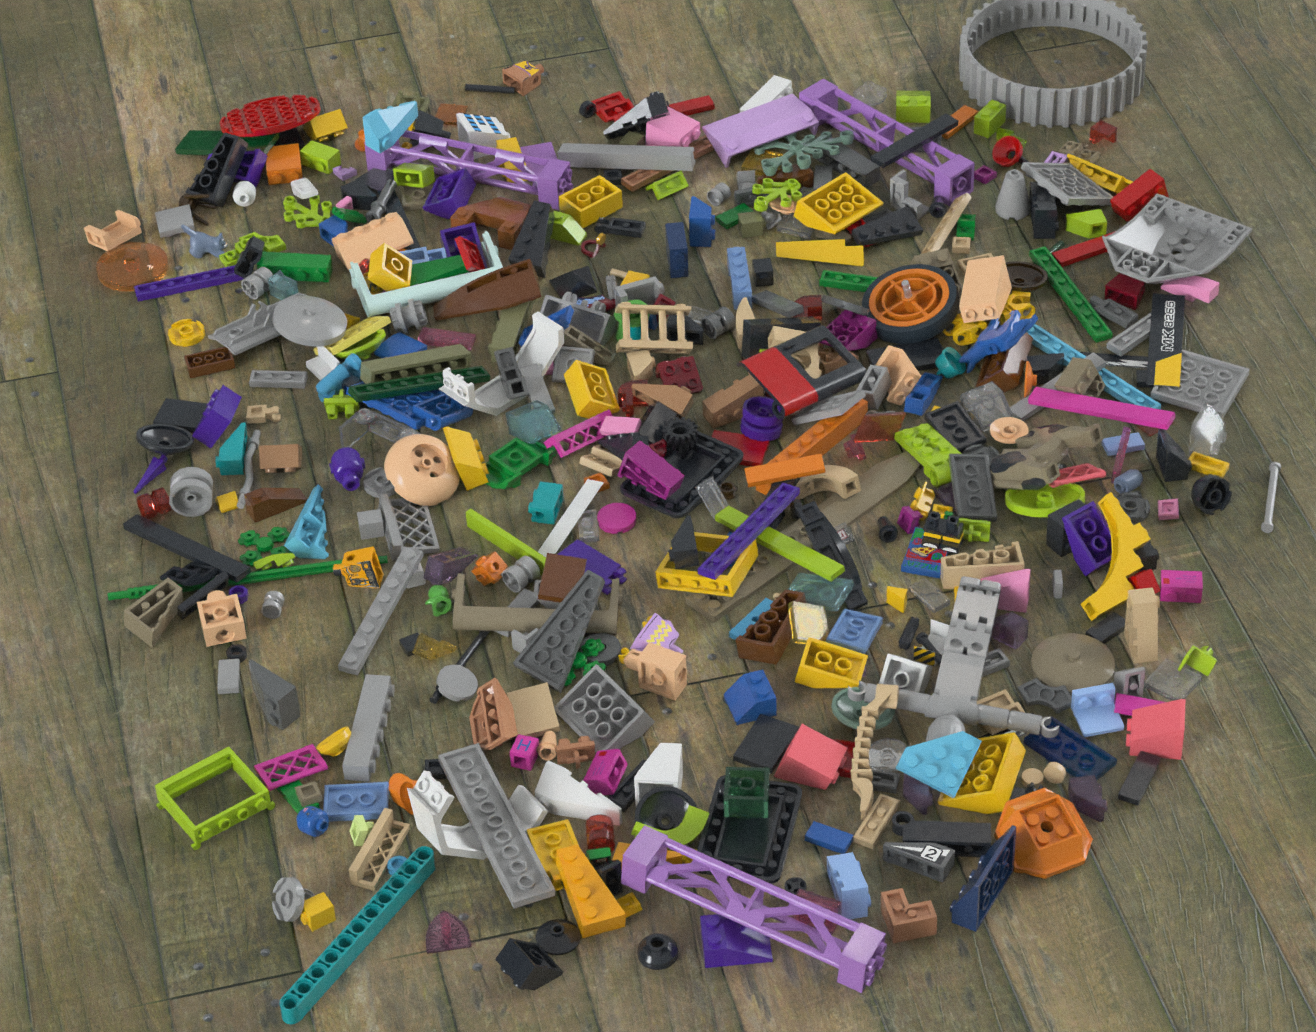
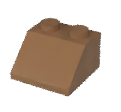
M299 444L259 446L260 469L265 470V473H277V469H284V472H296L297 468H301L302 446Z

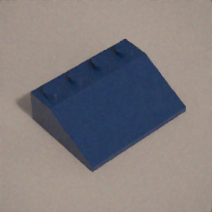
M1012 825L989 848L986 855L981 856L977 869H973L969 876V882L967 885L964 884L962 886L959 898L953 900L950 906L952 923L975 932L978 930L1014 872L1016 826Z

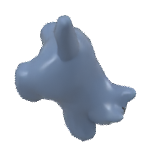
M184 224L181 225L183 231L191 236L189 252L193 257L202 258L208 252L220 258L219 255L225 253L222 249L227 248L228 244L225 242L222 232L217 237H213L203 232H195Z

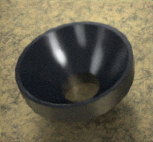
M656 933L646 936L638 945V960L643 966L652 970L666 969L672 966L678 958L677 943L673 938L665 934ZM654 941H662L664 943L663 946L658 948L651 945Z

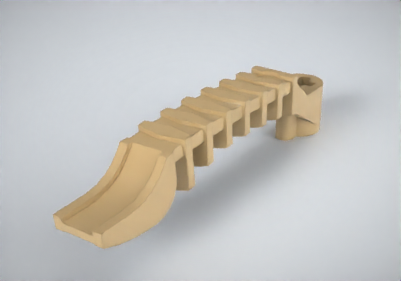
M877 684L875 699L867 706H862L861 709L862 716L859 717V727L857 726V737H855V748H853L854 759L852 758L851 769L853 791L861 798V820L865 819L872 808L874 799L873 785L871 783L873 771L870 769L869 761L873 730L876 728V720H879V716L887 708H897L899 685Z

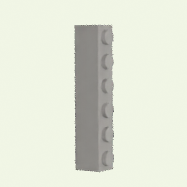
M368 674L365 676L342 765L344 780L370 781L371 774L375 773V758H378L380 754L379 742H383V727L387 726V712L391 710L390 697H394L395 685L391 684V676Z

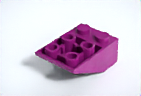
M844 310L826 327L848 351L867 348L877 339L876 320L848 310ZM826 340L819 342L831 346Z

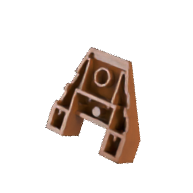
M497 197L459 207L450 217L451 228L474 222L476 228L479 224L498 229L499 247L512 250L531 209V205Z

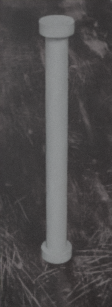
M1271 462L1269 465L1270 479L1264 522L1261 525V530L1265 533L1272 532L1274 527L1272 519L1278 472L1281 470V464L1278 462Z

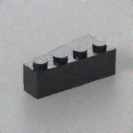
M224 133L213 149L212 156L209 160L205 161L203 164L204 168L199 175L195 176L193 179L194 183L190 188H187L185 193L190 195L208 194V198L195 199L223 207L248 143L239 136Z
M534 200L508 258L510 265L531 259L537 276L542 278L546 277L545 270L548 264V250H550V237L555 217L551 204Z
M813 316L744 319L741 356L747 359L760 353V349H768V337L773 326L807 332L821 326V322Z

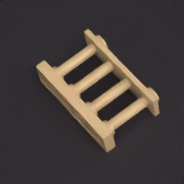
M621 302L617 305L615 313L622 314L623 338L616 344V352L629 353L648 349L649 353L690 354L693 349V342H687L685 339L684 315L688 316L691 306H686L685 304H676L675 306L637 305L630 302ZM630 314H640L641 339L632 340L630 338ZM648 314L659 315L658 341H653L649 338ZM666 315H677L678 340L669 341L667 339Z

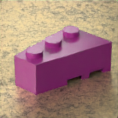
M638 441L625 453L617 475L620 478L625 476L631 479L634 485L641 484L647 487L646 491L664 500L668 499L681 487L684 475L678 469H675L642 441Z

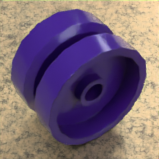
M757 396L751 397L744 402L740 429L745 436L757 441H772L780 437L783 419H778L773 414V398ZM777 405V409L780 413L781 407Z

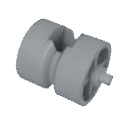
M260 267L241 282L245 294L254 300L276 285L274 275L266 267Z
M529 556L521 557L516 561L515 565L509 566L502 572V579L505 585L516 593L524 589L527 583L533 582L540 576L538 565Z

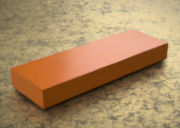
M964 105L951 115L958 120V126L941 136L949 139L974 120V116L979 111Z

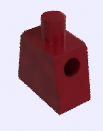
M1119 273L1105 285L1104 299H1111L1122 306L1136 310L1144 296L1146 282Z

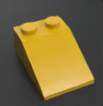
M808 637L794 682L811 688L859 687V681H861L868 655Z

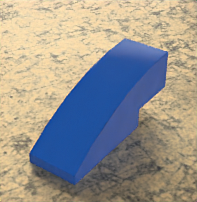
M924 372L912 389V392L906 397L904 412L922 416L934 399L943 376Z

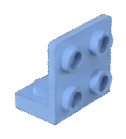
M1113 683L1072 690L1071 709L1084 737L1124 730V724L1119 713H1114L1115 686Z

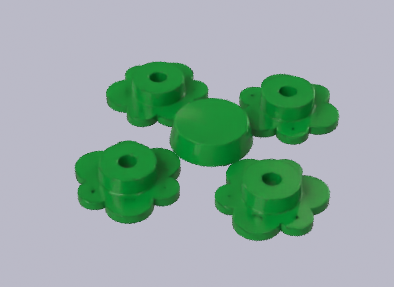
M273 527L267 533L268 537L261 538L260 534L255 533L254 530L241 533L238 543L245 545V547L256 545L257 550L246 551L245 554L240 556V561L247 566L254 567L253 562L262 558L261 552L270 551L271 555L292 553L285 546L273 548V543L277 541L282 543L285 539H288L290 532L285 527Z
M588 639L585 645L581 647L583 653L577 652L564 686H569L572 680L576 678L574 669L584 666L583 676L596 664L603 671L606 669L605 664L599 663V661L587 663V657L591 655L595 657L604 650V644H602L600 639Z

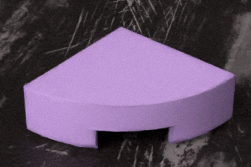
M338 166L333 168V173L344 181L356 176L357 170L352 167L348 169Z

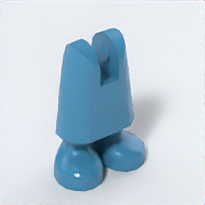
M351 353L347 356L342 364L335 367L316 385L321 402L324 403V398H333V395H338L340 389H342L344 379L351 375L360 379L362 361L356 354Z

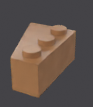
M749 372V375L742 380L736 379L733 381L734 385L726 390L722 388L702 401L703 416L713 429L740 420L743 417V404L747 399L757 396L764 397L763 387Z

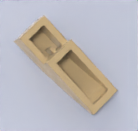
M747 297L742 298L736 312V342L738 349L742 348L743 320L755 319Z

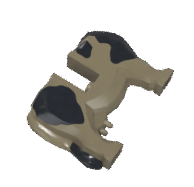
M1096 423L1083 428L1052 424L1033 428L1027 435L1015 440L1018 449H1004L1002 454L992 459L990 472L993 488L1012 490H1039L1044 488L1046 484L1052 483L1060 476L1057 463L1069 451L1077 446L1088 445L1089 447H1094L1104 439L1100 425Z

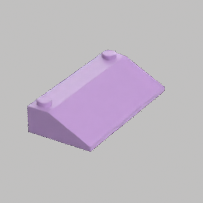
M792 93L702 127V130L725 168H727L733 155L809 128L811 133L815 135L819 121L812 110Z

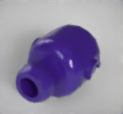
M350 447L338 449L332 455L331 463H329L331 474L334 475L335 479L346 490L354 491L360 486V480L363 476L365 468L364 457L361 458L359 452Z

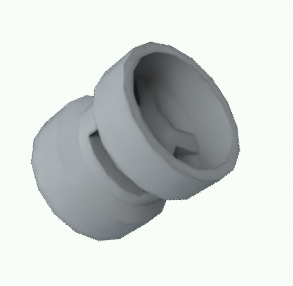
M723 182L718 183L707 192V199L714 206L720 205L723 200L731 196L730 188Z
M269 591L265 594L264 603L261 608L263 616L269 619L280 617L285 601L283 594L277 591Z

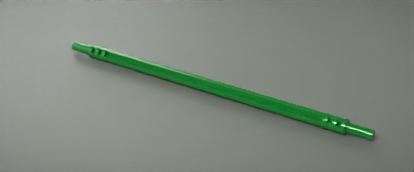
M387 555L377 556L380 564L388 563ZM342 560L253 571L239 582L229 579L228 586L333 572L334 564H341ZM212 579L193 586L177 585L182 588V592L197 591ZM159 584L109 592L108 600L140 599Z

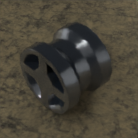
M792 877L785 882L786 891L807 899V886L802 878Z

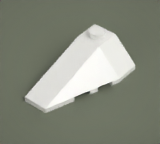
M551 761L546 762L535 789V798L548 812L554 815L619 826L622 824V811L618 805L601 793H593L587 787L588 784L582 780L579 783L571 777L572 772Z

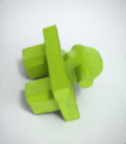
M340 389L339 395H333V398H324L328 419H337L338 412H345L347 419H355L356 412L360 410L359 402H356L351 396L345 395L344 389Z
M959 518V522L963 523L965 540H968V542L973 540L989 542L990 521Z

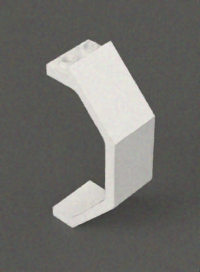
M536 312L532 315L533 329L516 355L518 368L537 363L541 375L544 377L564 344V329L540 312ZM449 367L443 370L444 386L439 388V390L463 406L495 416L527 397L523 396L509 400L500 376L474 391V384L472 382L468 384L460 374H452Z
M423 771L414 788H407L417 829L442 855L482 860L487 858L470 822L463 826L441 824L444 814L455 797L449 794L444 789V786L431 776L432 773L430 771ZM521 785L517 786L508 800L526 835V829L540 826L548 813V810Z

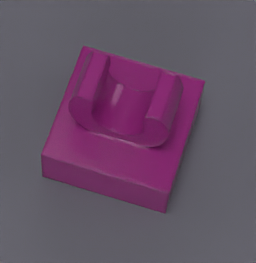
M904 506L901 509L897 524L907 534H913L915 527L920 526L918 521L923 515L917 510L913 511L909 506Z

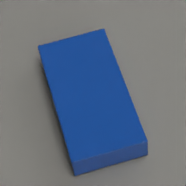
M813 821L805 834V841L840 854H845L853 842L854 835Z

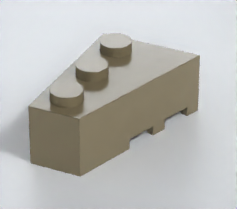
M165 579L124 610V626L153 648L177 613V606L183 603L182 588L171 579Z

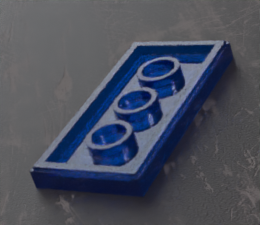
M1052 716L1050 724L1045 727L1052 729L1059 726L1057 736L1046 738L1039 731V736L1028 734L1023 741V744L1049 761L1061 764L1067 773L1088 787L1117 764L1115 757Z

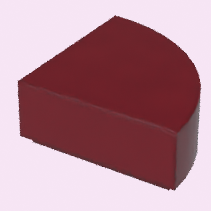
M664 439L649 445L660 457H665L667 444Z

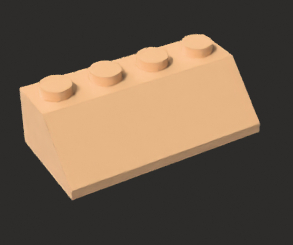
M397 212L388 213L383 218L372 220L366 225L357 226L347 233H340L332 238L336 255L348 270L352 269L350 262L358 263L359 266L370 262L371 253L384 242L395 250L414 244L403 219Z

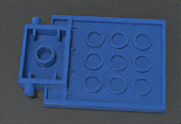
M362 381L354 385H361L365 383ZM347 387L346 394L349 395V396H351V395L348 393L349 387ZM439 389L363 401L368 407L375 408L381 411L382 414L389 415L395 418L396 421L402 422L415 430L426 426L437 431L469 418L473 414L472 408L463 406Z

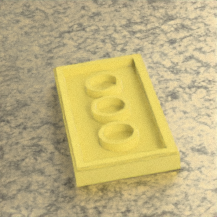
M388 316L368 317L348 328L345 335L339 341L324 347L334 356L390 324L391 320ZM315 347L313 350L315 355H318V349Z

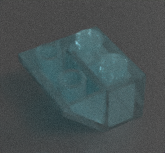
M538 400L505 413L509 434L529 444L536 443L544 437H551L554 433L561 431V427L548 405Z

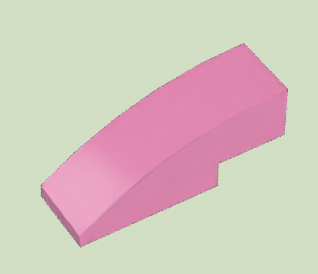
M1191 276L1165 282L1161 289L1174 295H1184L1185 299L1190 302L1197 298L1209 303L1218 295L1219 282L1204 277Z

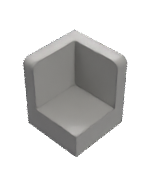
M380 509L357 512L361 540L384 536Z
M535 628L530 633L525 632L524 634L514 629L511 632L512 648L521 653L539 629Z

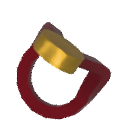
M600 233L596 240L584 241L581 244L582 253L594 258L598 254L600 247H606L604 243L606 235ZM596 244L595 252L586 250L585 245Z

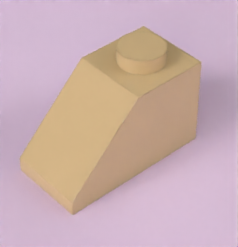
M648 349L626 353L627 368L632 383L645 384L653 376V367H656L654 356L650 355Z

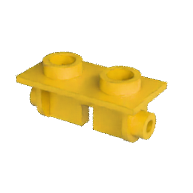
M927 482L924 483L922 488L918 487L913 496L916 499L910 505L913 511L917 510L923 515L919 520H924L928 517L935 498L934 491L926 488Z

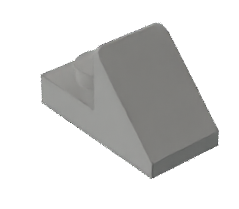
M755 170L737 172L738 190L753 187L755 184Z

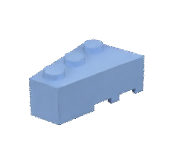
M853 852L827 856V874L839 914L848 919L868 917V907H871L868 885L861 872L860 863L856 861Z

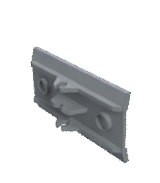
M299 292V293H296V294H294V295H292V296H290V297H295V296H308V295L302 294V293ZM258 301L260 305L258 310L255 309L256 305L252 304L247 316L216 329L214 333L208 335V338L216 340L227 347L234 355H237L281 335L273 325L274 309L281 301L268 306Z

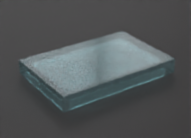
M798 573L788 590L804 592L806 604L809 608L838 611L853 588L854 582L851 579L835 578L833 581H829L819 575Z

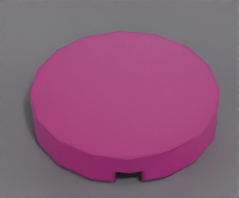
M611 503L600 509L597 521L600 529L607 533L618 534L621 531L625 533L635 526L636 512L628 504Z

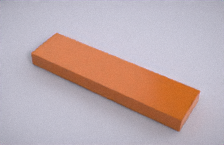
M822 453L744 468L748 488L826 473Z

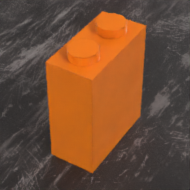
M299 143L273 146L270 149L266 160L269 185L291 183V181L303 178Z

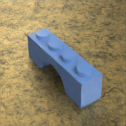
M745 247L727 248V267L731 278L734 310L738 309L744 297H747L752 309V290Z

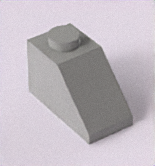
M1134 667L1115 672L1114 686L1116 693L1143 698L1145 668Z

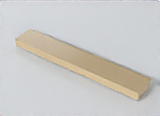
M969 193L954 199L921 254L941 248L972 198Z

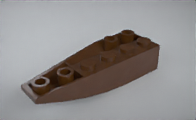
M531 259L492 271L452 292L433 306L435 320L508 309L542 297L538 277Z

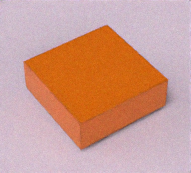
M602 473L584 478V484L587 479L604 482L598 492L610 488V483Z

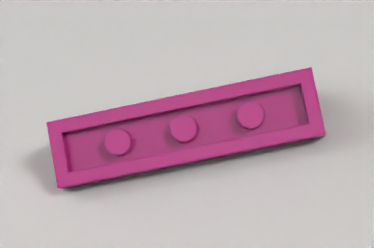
M608 409L544 441L547 449L554 446L560 458H563L608 436L601 435L600 429L605 417L613 415ZM590 428L597 429L596 437L589 434ZM575 435L583 436L582 444L574 441ZM565 441L569 443L567 451L563 450L560 442Z

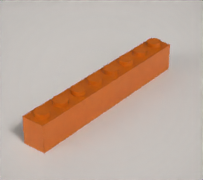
M861 399L843 415L821 419L767 464L821 453L823 456L861 425L865 415H868V401ZM773 483L756 486V490L767 495Z

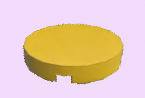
M192 319L179 320L171 325L172 328L168 329L171 343L182 347L193 346L203 340L205 336L204 325L200 321L195 322Z

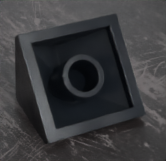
M589 265L549 280V283L561 299L567 291L576 294L577 298L597 293Z

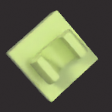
M355 815L350 828V834L355 846H363L365 839H367L375 825L374 822H365L363 815Z

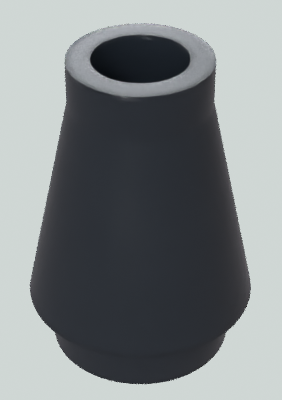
M935 196L929 208L930 214L935 218H941L947 212V207L941 196Z
M880 517L877 521L879 538L886 543H891L897 538L898 530L889 521L888 517Z

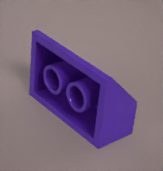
M464 168L437 177L423 206L424 211L450 219L459 207L466 206L476 186L468 170Z

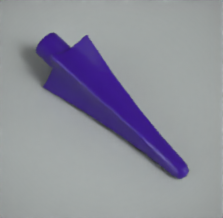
M161 455L159 459L153 457L145 474L134 489V494H137L150 481L167 470L164 464L168 458L165 455Z

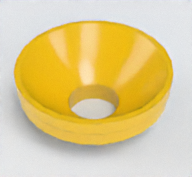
M345 726L328 736L316 746L317 751L320 754L332 757L342 753L347 749L351 736L349 727Z

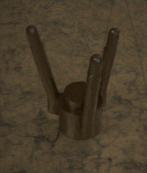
M185 193L179 199V206L189 204L191 211L195 210L197 206L217 208L215 205L195 200V198H208V194L190 195ZM191 212L193 218L205 225H209L207 221Z

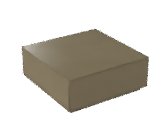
M316 781L295 787L302 807L323 801Z

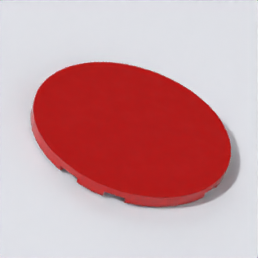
M285 95L275 96L244 104V107L240 110L235 108L227 113V117H222L219 124L223 133L239 137L263 136L286 131L305 124L320 113L321 107L319 101L312 96L306 98L305 95H293L292 98L285 97Z

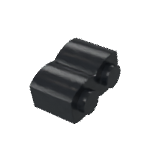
M254 236L247 241L244 251L237 258L234 268L235 274L244 279L252 274L254 265L261 259L265 247L264 241Z

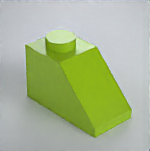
M554 211V224L550 238L580 246L587 237V233L571 215Z

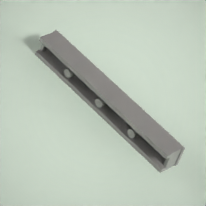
M563 143L559 151H557L559 160L569 161L570 167L693 171L696 163L693 154L694 147Z

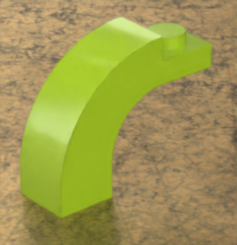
M689 805L678 827L667 831L658 830L653 827L650 828L667 835L668 838L688 846L699 836L704 828L709 812ZM636 821L631 835L636 837L645 824Z

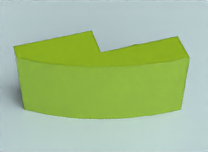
M250 238L234 243V250L219 255L220 261L225 267L236 265L238 256L244 251L246 243Z
M294 553L273 554L253 562L256 570L259 568L265 570L272 566L271 561L274 560L278 567L280 565L287 567L294 562L293 558L296 556Z

